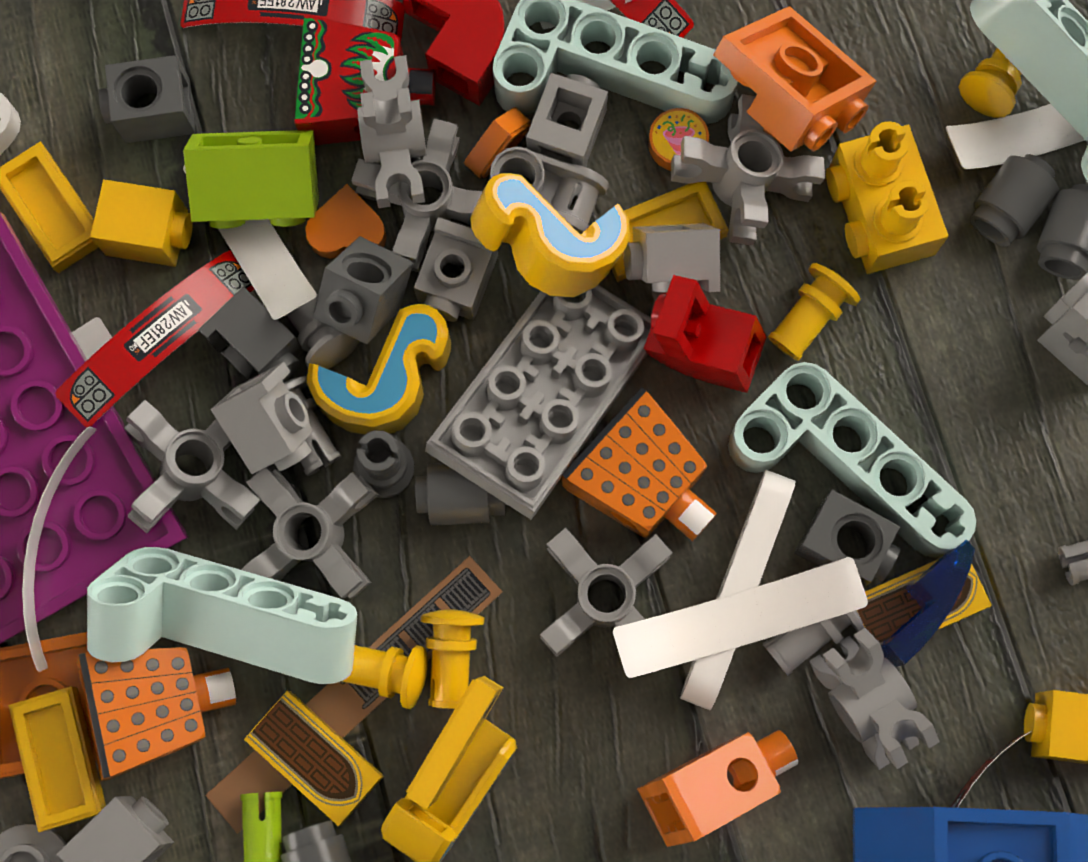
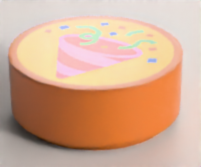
M673 108L661 113L652 123L649 133L648 147L654 161L662 168L671 171V160L674 154L681 155V141L684 136L701 138L709 142V131L705 121L697 113L684 108Z

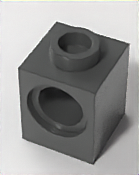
M177 55L105 65L107 88L99 89L101 114L106 124H113L126 144L196 134L190 79ZM150 93L157 94L155 100L150 105L144 108H133L135 102L141 96Z
M359 236L325 267L313 318L368 344L401 309L414 262Z
M831 490L821 501L794 554L818 567L844 559L848 556L839 549L837 535L840 529L851 528L858 531L866 542L864 557L854 559L863 587L870 584L874 577L884 581L901 548L892 544L900 526Z

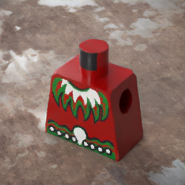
M304 16L294 122L297 130H313L315 145L361 140L358 121V107H362L360 93L368 92L363 84L360 61L372 60L376 79L381 81L392 79L396 74L394 57L404 56L400 37L394 33L316 16ZM408 68L410 100H419L420 105L434 106L436 95L435 69Z

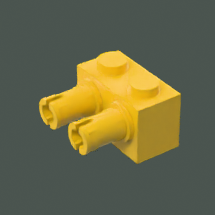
M892 121L882 122L874 127L870 135L838 145L830 167L826 169L827 185L834 202L843 203L849 223L845 224L847 245L854 258L861 257L866 273L878 272L936 255L949 236L910 125L901 126L899 123Z

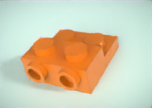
M790 6L723 36L713 54L730 70L731 75L736 81L750 87L757 93L746 113L763 127L765 133L771 135L778 143L783 144L790 152L802 145H806L814 152L827 142L836 128L844 134L852 130L866 114L869 106L864 100L877 82Z

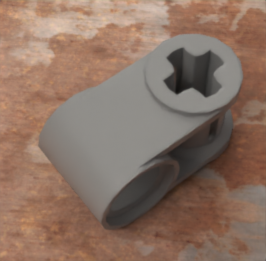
M512 147L503 150L495 157L491 164L490 179L501 173L521 174L529 178L532 186L579 234L589 227L588 223L597 199L600 196H604L609 187L608 181L602 175L589 168L564 163L523 147ZM578 196L573 210H569L573 198Z

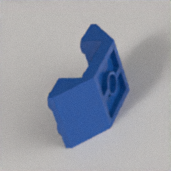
M951 807L853 808V862H1088V815L1070 812Z

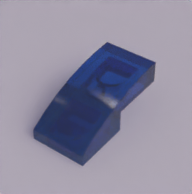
M967 539L945 553L905 588L922 608L880 644L884 658L888 659L895 668L905 665L924 647L954 606L970 571L975 553V548Z

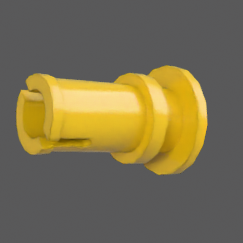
M996 48L990 58H986L978 64L975 71L968 72L962 77L958 86L960 95L970 107L985 116L994 118L1005 117L1011 114L1016 104L1015 95L1022 84V73Z
M812 263L808 269L815 278L811 285L805 283L798 291L801 298L775 331L771 332L768 336L769 340L778 349L796 361L802 358L804 351L830 319L833 321L838 320L843 313L839 308L843 302L856 306L861 300L856 290L841 275L818 263Z
M463 610L428 612L421 615V622L433 624V636L426 638V648L432 649L428 706L455 709L469 686L470 651L477 649V639L471 638V626L483 625L484 617Z
M355 645L353 670L351 675L343 680V682L378 689L380 696L390 699L398 693L400 694L402 707L412 709L422 693L426 680L428 662L426 648L416 645L409 656H404L403 649L393 646L385 652Z

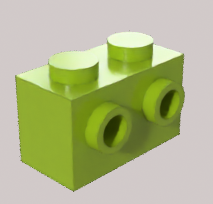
M313 130L191 135L183 150L191 222L209 221L210 227L230 229L244 225L246 220L269 219L271 225L288 227L302 224L306 221V218L315 217L319 202Z

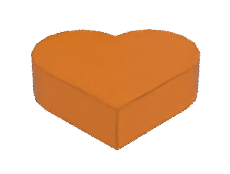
M516 107L493 120L465 159L464 165L477 177L486 178L490 175L491 164L495 157L507 148L517 147L525 138L531 126V120Z
M348 184L316 211L315 217L307 221L305 229L306 238L313 251L319 256L329 259L336 258L359 236L381 247H384L386 242V231L382 220Z

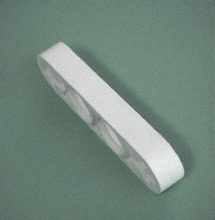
M765 470L716 599L759 586L796 483L795 480ZM735 648L693 660L680 699L711 710L722 686Z

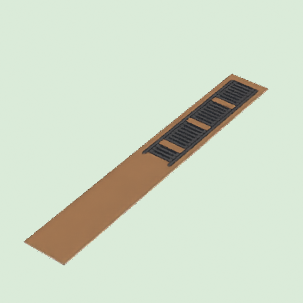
M469 556L368 648L387 652L393 646L403 649L404 656H409L416 645L426 648V638L433 636V624L421 622L422 614L438 610H463L478 615L503 591ZM426 648L427 660L432 657V649ZM340 681L334 684H327L306 705L337 734L344 738L379 706L386 697L380 696L378 689ZM255 750L205 796L238 834L243 830L240 794L258 793L260 814L264 811L265 792L283 793L292 783Z

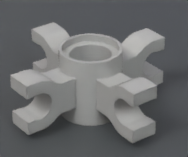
M406 55L394 57L396 74L387 81L375 78L372 60L360 61L363 84L368 92L360 93L362 107H358L360 137L365 163L375 162L381 165L380 172L375 180L376 200L379 208L391 207L388 191L397 182L407 183L411 187L413 204L425 202L421 176L411 164L414 161L421 160V156H427L420 102L419 100H410Z
M742 94L738 100L739 114L731 113L728 118V136L731 142L729 148L714 146L701 138L684 136L681 141V155L674 154L671 160V181L679 183L711 182L714 192L719 199L732 207L729 242L753 245L757 240L756 227L765 228L768 224V205L765 201V192H777L793 200L809 202L812 197V183L821 184L825 179L823 157L810 155L784 157L782 148L776 139L763 132V127L746 113L756 96Z
M438 119L433 120L426 147L427 156H424L423 160H417L411 164L420 174L423 188H436L442 192L441 197L430 205L413 204L411 200V187L404 182L393 184L388 191L390 203L401 205L405 216L393 252L414 262L411 271L418 273L424 260L430 232L434 231L438 217L451 221V219L461 221L471 226L470 218L473 209L482 194V191H471L452 186L449 171L460 143V138L456 136L458 126L457 124ZM358 158L351 180L352 184L357 186L356 193L361 198L377 201L375 180L380 172L381 165L374 162L365 163V160Z
M146 400L127 417L126 421L128 424L124 429L130 438L161 461L159 478L135 500L131 506L133 510L128 514V518L144 532L148 533L177 500L194 501L203 497L236 530L253 513L254 507L261 499L222 470L224 451L232 443L217 419L206 430L187 429L178 432ZM183 455L195 456L204 463L207 473L200 476L187 475L178 468L175 459Z
M266 467L246 482L277 518L273 526L275 543L252 559L241 570L281 581L301 560L314 562L341 598L348 596L350 599L355 598L372 583L341 548L345 534L343 523L379 495L361 475L358 476L355 472L350 473L318 505L303 502L285 477L276 469L272 472L269 467ZM315 516L321 525V537L313 548L305 550L299 543L298 529L305 519Z
M564 528L546 546L548 547L547 551L577 583V604L540 634V639L558 657L593 625L598 627H618L645 620L633 606L636 598L635 588L664 565L673 554L672 551L655 534L620 566L613 564L597 565L567 528ZM601 580H609L616 583L624 595L623 605L610 613L596 610L590 604L587 596L588 590L594 583Z
M864 628L854 634L859 642V647L850 636L839 642L846 659L835 648H832L823 654L825 661L819 654L809 662L817 679L826 688L831 689L828 692V696L835 711L854 738L862 743L864 751L879 770L890 762L896 769H899L908 763L900 745L901 742L911 750L920 744L918 738L929 749L940 741L933 724L922 713L913 711L917 708V702L911 689L895 666L888 659L884 658L880 643Z

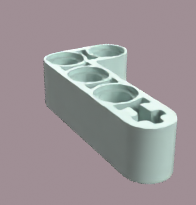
M520 0L493 63L497 102L506 111L516 107L524 115L532 114L537 110L550 74L560 72L565 75L577 74L587 77L596 82L601 88L664 111L673 108L691 110L697 113L706 124L720 121L730 111L738 81L731 75L730 70L713 56L715 49L578 0ZM541 21L549 22L556 27L554 30L544 34L535 33L529 29L531 25ZM601 41L608 44L611 49L605 53L595 54L587 51L584 46L589 42ZM647 61H657L663 64L667 70L659 74H649L643 71L639 65ZM679 71L685 73L683 84L677 82ZM519 72L528 73L535 78L531 83L524 86H515L507 82L508 77ZM706 83L715 85L712 92L703 90Z
M973 0L970 5L971 15L983 34L1088 142V21L1068 0ZM1088 145L1081 161V168L1087 182Z
M802 362L793 364L786 369L740 416L730 434L728 443L730 457L738 467L753 473L771 469L799 441L876 514L899 525L900 529L897 533L924 556L935 558L945 556L967 543L975 532L976 517L974 509L968 501L836 379L816 364ZM795 384L805 385L814 393L816 406L810 409L797 408L789 401L786 388ZM839 426H846L855 430L861 439V451L851 453L840 449L834 442L833 429ZM752 427L767 430L773 437L774 450L764 454L752 451L744 442L743 432ZM891 468L902 473L907 482V492L904 496H894L885 491L879 478L881 469ZM924 494L928 500L921 504L916 512L913 514L909 513L906 508ZM942 514L950 522L945 528L946 533L938 537L931 528L935 525V518Z
M144 547L133 550L91 582L87 588V651L93 657L102 661L126 662L136 659L163 637L318 684H334L343 681L351 675L353 670L357 611L351 603L337 597L160 547Z

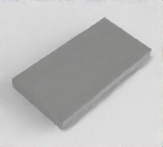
M599 285L576 297L550 296L540 291L427 441L425 452L532 520L561 479L562 474L568 469L648 355L643 348L651 329V318Z

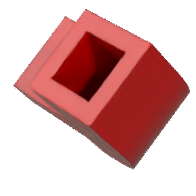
M402 0L404 11L407 15L439 32L425 54L428 69H435L436 82L480 106L494 85V58L505 34L504 15L499 0Z
M673 275L667 293L660 294L655 301L651 314V329L643 349L655 360L682 374L707 383L748 393L767 337L756 315L709 304L697 280Z

